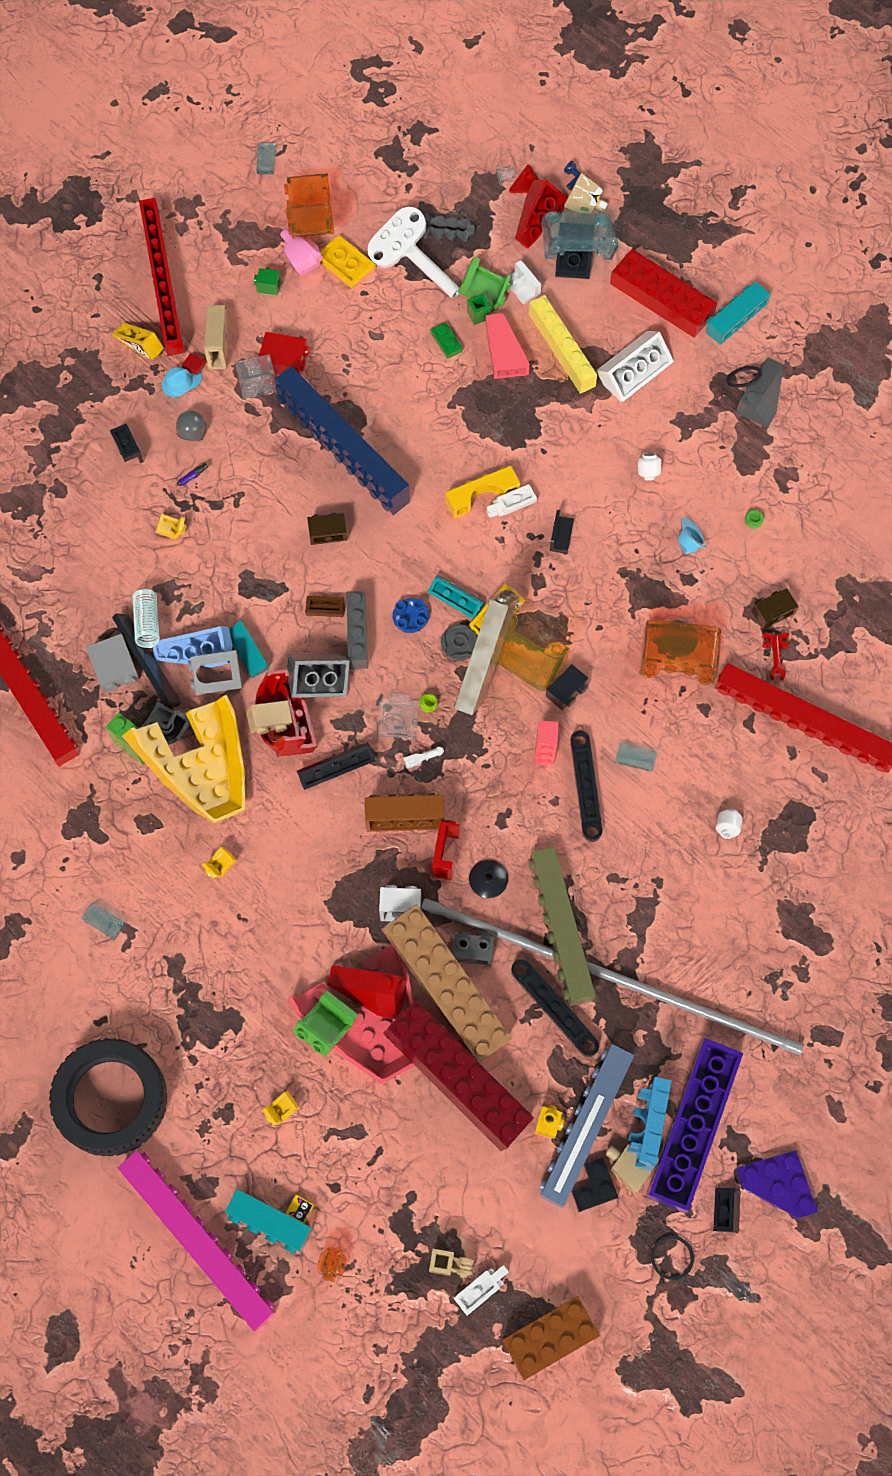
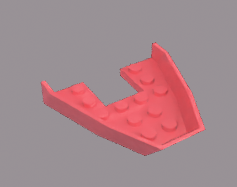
M391 944L360 961L364 970L397 975L407 980L399 1013L400 1016L413 1002L407 965ZM324 981L295 998L289 996L288 999L296 1014L303 1019L319 1002L321 995L326 990L329 993L331 992ZM363 1006L354 1010L358 1014L354 1025L334 1047L342 1057L381 1084L415 1066L383 1034L395 1019L377 1016Z

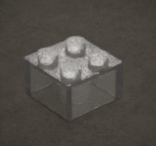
M270 354L235 362L243 399H252L256 396L270 395L277 392Z

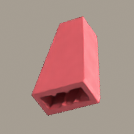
M492 313L486 315L485 326L494 379L529 375V361L504 314Z

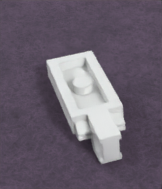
M528 484L497 497L493 501V505L487 507L486 513L489 518L498 514L499 516H505L536 503L537 497Z
M504 1265L496 1272L492 1268L485 1271L454 1297V1300L468 1316L500 1289V1286L504 1284L501 1279L509 1271Z

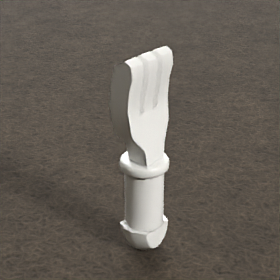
M436 747L427 752L424 751L423 754L416 753L403 759L407 769L420 765L425 759L427 761L432 757L442 755L444 749L443 747Z

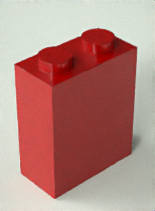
M265 331L257 360L259 371L281 374L292 366L301 375V372H304L306 368L305 357H308L310 353L307 339Z

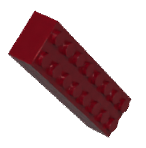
M416 1000L383 1032L500 1151L507 1149L534 1119Z

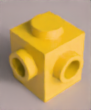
M552 1105L542 1106L535 1134L555 1139L557 1130L561 1131L564 1123V1118H561L562 1112L558 1111V1107Z

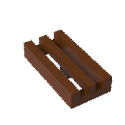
M307 596L305 614L306 616L343 617L344 597ZM310 602H316V603H336V604H339V605H328V604H321V605H319V604H310Z

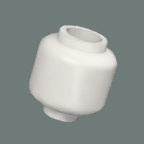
M654 452L643 453L638 458V474L644 477V480H654L655 477L661 474V458Z
M734 809L721 811L716 822L717 833L726 839L738 836L741 832L742 816Z

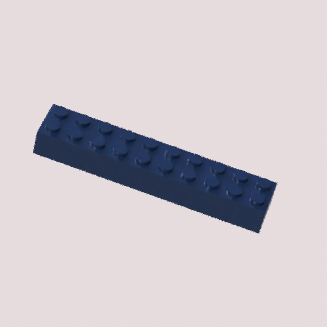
M292 366L275 377L278 401L288 407L292 416L299 418L302 426L308 428L312 436L316 440L319 439L328 452L331 451L334 454L337 462L343 463L346 466L348 473L354 475L362 487H366L370 495L374 499H378L387 512L390 511L395 515L410 503L409 484Z

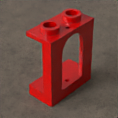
M440 821L432 864L433 878L452 880L453 862L442 859L446 837L459 839L460 824H456L455 821Z

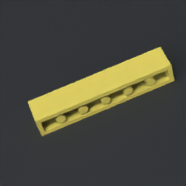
M544 295L529 302V316L579 393L581 394L596 387V372L546 296Z

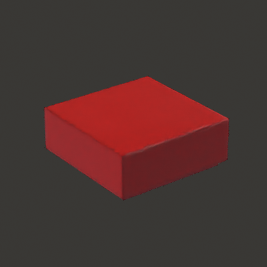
M190 353L182 363V369H187L190 373L198 375L205 366L206 359Z

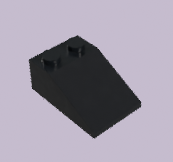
M560 224L555 277L590 279L594 226Z

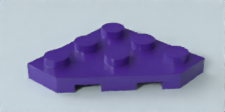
M796 1150L736 1168L743 1190L785 1211L790 1216L798 1219L818 1212Z

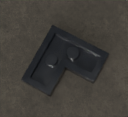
M604 1157L585 1163L584 1168L591 1185L571 1192L578 1212L619 1198Z

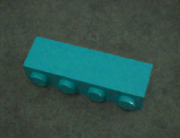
M756 281L751 286L747 285L739 296L736 295L731 300L729 305L723 306L715 317L709 318L706 323V333L722 345L768 304L771 294Z
M236 1189L224 1212L229 1215V1221L237 1225L241 1221L248 1225L246 1229L256 1235L259 1231L266 1234V1240L274 1244L277 1241L285 1244L283 1249L293 1254L296 1251L302 1252L313 1230L311 1227Z

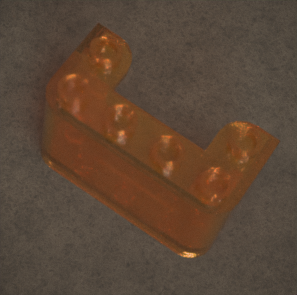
M328 173L287 177V184H284L285 195L289 194V200H286L289 235L292 234L293 238L334 234Z
M655 619L648 620L642 637L639 675L653 678L659 674L660 670H664L667 673L683 672L686 675L697 674V680L701 684H714L719 668L721 629L708 625Z

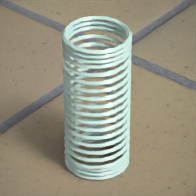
M141 589L132 596L135 642L140 647L150 648L156 646L160 641L157 595L152 590ZM150 596V597H153L154 599L148 598V597H144V598H140V597ZM156 636L155 638H152V639H142V638H140V637L151 638V637ZM156 639V640L151 641V642L141 641V640H146V641H148V640Z

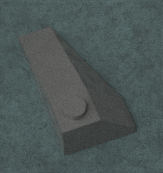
M767 358L760 368L762 377L754 384L748 386L739 401L736 413L768 428L777 412L784 365Z

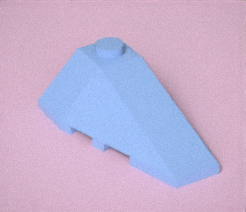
M220 626L160 640L156 646H153L156 661L188 664V661H191L190 657L232 651L233 645L229 627ZM230 661L204 664L202 666L216 667L229 664Z

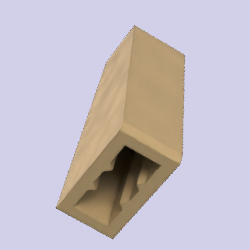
M215 304L207 306L204 350L209 369H227V313L225 305Z

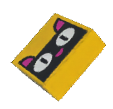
M295 1195L285 1214L305 1224L315 1205Z

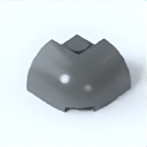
M157 702L143 727L158 722L167 744L170 745L179 741L190 722L184 713L176 709L174 711Z

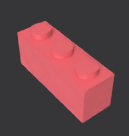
M538 721L535 763L543 766L554 764L558 739V722Z

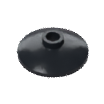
M483 860L475 864L471 869L469 884L473 892L482 898H495L506 889L508 874L500 863L493 860ZM487 874H490L492 876V879L487 880L485 876Z

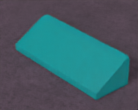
M435 576L427 591L472 619L479 614L485 605L484 601L441 576Z
M238 621L230 628L232 645L237 650L250 676L254 678L269 670L268 665L242 621Z

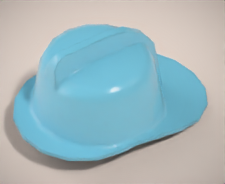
M173 367L167 371L162 382V389L170 397H179L198 386L202 380V374L200 372L198 375H195L187 369H182V367Z
M683 517L681 519L682 530L677 539L684 554L695 553L702 547L706 548L707 546L699 527L689 518Z

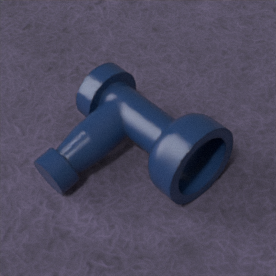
M570 161L564 168L566 174H573L575 176L566 185L570 191L581 174L576 169L577 165L574 161Z

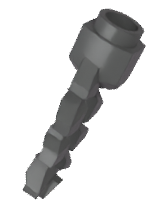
M424 214L426 220L424 238H427L430 232L437 239H441L445 234L451 241L458 236L464 242H467L469 237L474 236L475 227L470 223L469 219L458 221L456 217L445 219L444 216L440 215L432 219L430 214ZM413 215L411 217L412 222H417L419 220V215ZM430 224H434L435 226H445V225H447L448 227H453V228H456V227H460V228H462V229H465V228H466V230H465V231H460V230L454 231V230H449V229H447V228H445V229H436V228H433V227H427V225H430Z

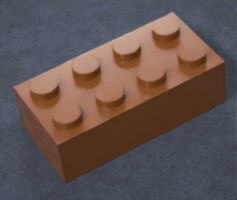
M413 793L408 796L391 794L389 797H381L380 795L365 797V824L367 832L439 830L440 821L444 822V795L439 793H430L428 796H420V794Z
M579 1296L506 1337L502 1342L524 1381L598 1338L600 1335Z

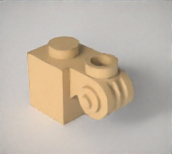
M433 1249L429 1272L450 1276L452 1272L457 1273L461 1278L472 1276L474 1260H471L466 1255L455 1258L453 1257L454 1252Z

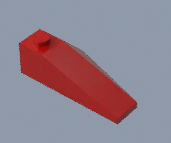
M332 965L327 985L377 1016L396 1020L399 1017L407 980L397 975Z

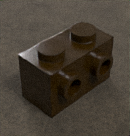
M333 512L329 515L307 517L311 545L347 541L344 513Z
M786 588L782 591L777 590L766 599L764 597L758 599L754 603L752 613L764 630L794 615L799 606Z

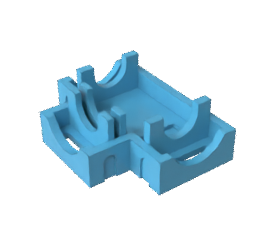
M654 1077L653 1084H650L649 1089L641 1088L640 1093H638L637 1098L647 1100V1104L644 1109L635 1107L633 1116L643 1120L645 1124L644 1131L639 1134H629L628 1142H631V1145L628 1147L627 1152L637 1154L635 1168L652 1171L657 1165L672 1080Z

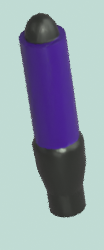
M204 462L202 465L195 467L179 479L177 485L183 486L190 480L197 478L208 468L207 464Z

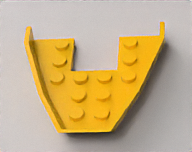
M227 695L213 703L186 713L201 745L200 748L174 757L158 722L139 729L133 727L122 735L124 740L160 781L197 814L216 823L246 811L244 765L236 716Z

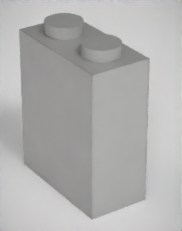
M122 634L86 647L104 693L113 692L118 687L131 685L139 680Z

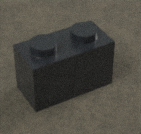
M571 664L546 689L545 697L563 711L566 706L569 708L573 705L578 694L582 695L588 689L589 678Z

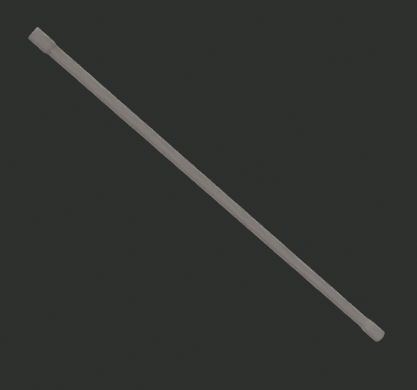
M425 898L421 909L444 916L553 959L552 951L554 948L450 909L433 900ZM586 961L589 973L774 1044L799 1056L802 1053L804 1044L773 1034Z

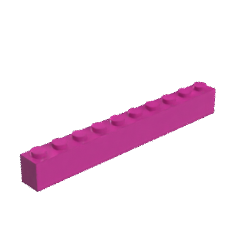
M136 1150L117 1168L253 1331L257 1332L276 1314L272 1310L275 1307L268 1297L263 1299L260 1296L259 1292L261 1289L253 1280L249 1283L244 1277L247 1274L240 1264L237 1266L231 1261L233 1256L226 1248L222 1250L217 1245L219 1239L212 1231L209 1234L203 1228L206 1225L198 1215L194 1217L190 1213L192 1207L185 1199L182 1202L176 1196L179 1192L172 1184L167 1185L164 1182L165 1175L158 1167L155 1170L150 1165L152 1162L150 1157L145 1152L141 1154Z

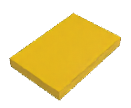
M340 235L336 236L319 251L323 256L320 263L351 289L376 268L374 262Z

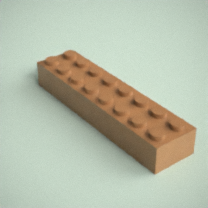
M417 904L381 928L464 1048L479 1063L512 1039Z

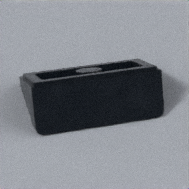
M715 1188L713 1231L739 1233L740 1190L735 1188Z

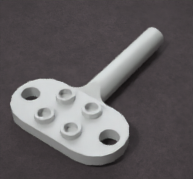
M415 207L400 209L369 242L368 255L378 267L387 268L393 266L406 256L451 299H455L460 294L458 293L460 287L416 246V243L426 230L424 215ZM413 215H419L417 222L411 221ZM377 253H383L382 259H375Z

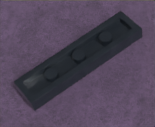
M366 742L299 769L297 774L305 790L375 762V758L370 744Z

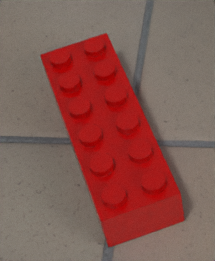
M631 249L611 272L610 284L693 338L704 328L709 318L715 314L716 301L634 249Z

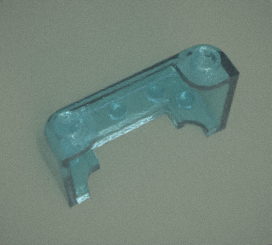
M550 211L542 219L545 259H554V254L560 252V255H564L565 251H597V256H600L601 253L603 254V260H612L618 248V239L611 217L605 212L556 213Z

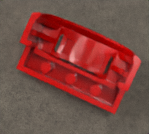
M288 669L267 671L258 687L255 705L288 701L292 724L289 726L290 734L288 730L282 732L270 730L268 733L260 734L263 741L276 752L277 757L313 753L317 748L305 698L291 697L287 679L289 676Z

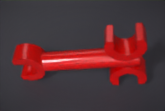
M770 633L762 634V639L769 640V642H763L762 648H770L772 646L774 669L770 675L771 680L775 679V673L781 675V680H784L786 676L785 670L781 668L780 647L785 649L789 647V642L782 641V639H788L789 633H782L780 636L771 635Z

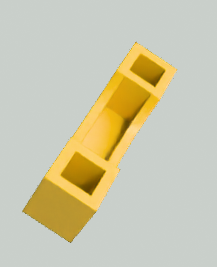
M511 466L502 467L494 473L485 474L477 480L467 481L460 487L449 489L445 492V502L455 519L471 512V503L477 495L492 492L501 496L520 488V482Z

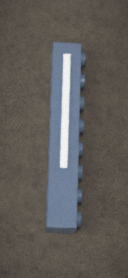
M613 1044L610 1049L605 1048L601 1057L604 1062L601 1068L596 1067L592 1076L595 1081L592 1086L588 1084L583 1095L587 1097L584 1105L579 1103L574 1114L578 1116L575 1124L570 1122L566 1134L569 1135L566 1142L561 1141L557 1150L560 1156L557 1161H552L548 1169L551 1175L548 1181L543 1180L538 1190L542 1192L540 1198L562 1209L564 1208L632 1062L633 1054Z

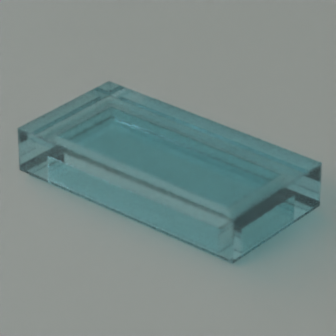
M259 143L257 174L274 175L275 143Z
M619 744L615 763L653 772L657 752Z
M93 902L81 918L84 922L114 941L126 925L124 921Z

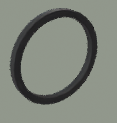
M756 366L742 367L731 372L727 376L726 381L731 387H746L757 382L762 377V371ZM744 370H756L759 372L755 379L747 383L734 384L730 382V378L738 372Z
M670 1235L659 1239L655 1243L651 1252V1262L653 1268L661 1277L668 1280H678L685 1277L691 1271L694 1263V1254L691 1246L684 1239ZM664 1240H679L689 1250L690 1265L680 1276H667L655 1264V1250Z

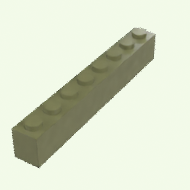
M555 847L532 851L531 857L528 859L530 871L533 870L534 872L533 884L535 889L538 888L540 894L538 895V903L540 907L543 906V922L549 928V932H547L548 941L550 944L553 943L554 950L552 955L554 962H558L559 969H557L559 981H563L564 988H562L564 1000H568L569 1006L593 1002L595 992Z

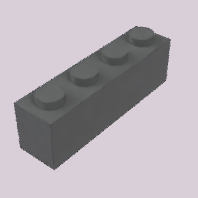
M346 591L349 669H368L365 591Z

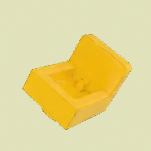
M161 514L155 532L176 540L185 531V518L181 517L177 520Z
M220 847L209 861L204 862L202 866L206 869L205 872L208 876L221 878L229 871L237 859L225 847Z
M286 1091L262 1110L267 1121L275 1126L287 1120L300 1107L290 1093Z

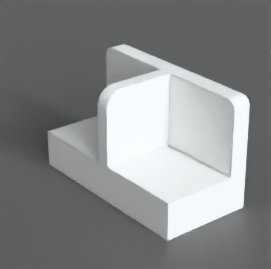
M521 260L515 263V272L510 274V289L525 304L540 295L541 283Z

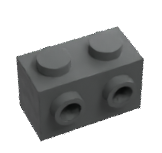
M460 931L458 934H454L452 954L457 962L492 965L494 937H490L486 933H479L476 936L470 935L469 932Z

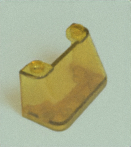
M513 614L497 664L537 690L546 691L565 669L569 648L560 642H552L546 649L541 648L514 630L518 624V618Z

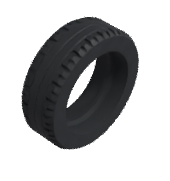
M98 1039L78 1047L75 1052H71L57 1069V1074L53 1077L52 1088L49 1092L51 1116H53L55 1126L63 1137L79 1149L97 1156L110 1157L126 1154L128 1151H133L140 1147L142 1143L148 1141L152 1137V1133L156 1132L160 1126V1121L163 1119L166 1111L165 1105H167L166 1082L159 1066L139 1046L122 1039ZM117 1062L130 1067L139 1076L144 1090L142 1108L134 1121L125 1128L111 1133L96 1132L86 1127L78 1118L74 1108V1092L80 1079L91 1068L101 1063Z

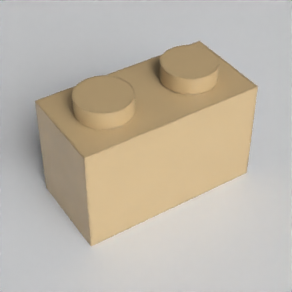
M288 701L251 705L246 711L251 733L265 734L270 730L282 732L287 730L292 724Z

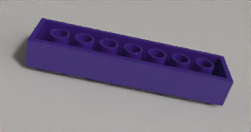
M707 1038L701 1041L646 1198L685 1214L689 1212L743 1056L742 1052Z

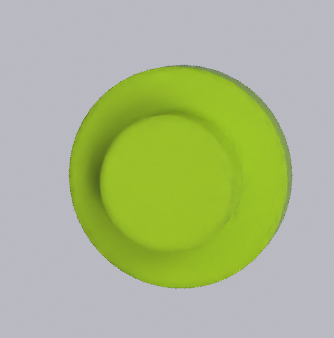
M424 694L420 697L419 706L423 711L433 712L437 708V698L433 694Z

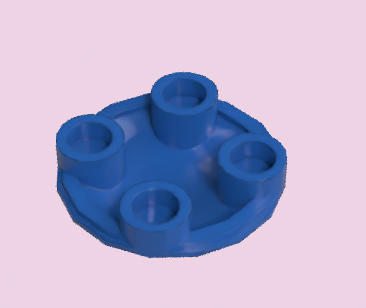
M408 598L395 604L392 618L399 630L405 633H415L426 626L429 621V611L423 600Z

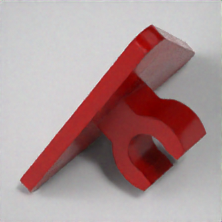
M526 165L509 189L510 193H528L533 180H539L530 165Z

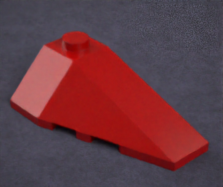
M533 180L525 198L515 240L526 249L541 236L544 229L548 228L556 217L562 214L568 199L548 180Z

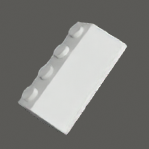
M646 331L596 371L603 385L619 401L623 402L674 361L660 332Z

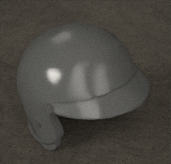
M193 410L182 412L176 421L177 436L188 441L203 440L207 427L203 416Z

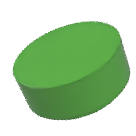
M750 510L745 517V524L752 529L759 528L764 521V516L759 510Z

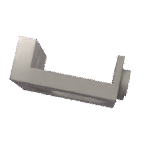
M237 650L190 657L191 661H188L189 672H193L194 680H191L192 691H196V695L243 688ZM230 661L233 680L202 683L198 680L197 670L200 666Z

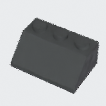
M288 654L287 669L289 672L288 682L291 697H347L350 660L343 654Z

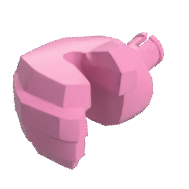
M289 229L281 232L280 236L286 242L283 252L301 276L310 273L320 266L323 256L319 252L316 243L302 236L295 238Z

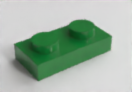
M446 322L430 329L431 335L447 359L462 352V346Z

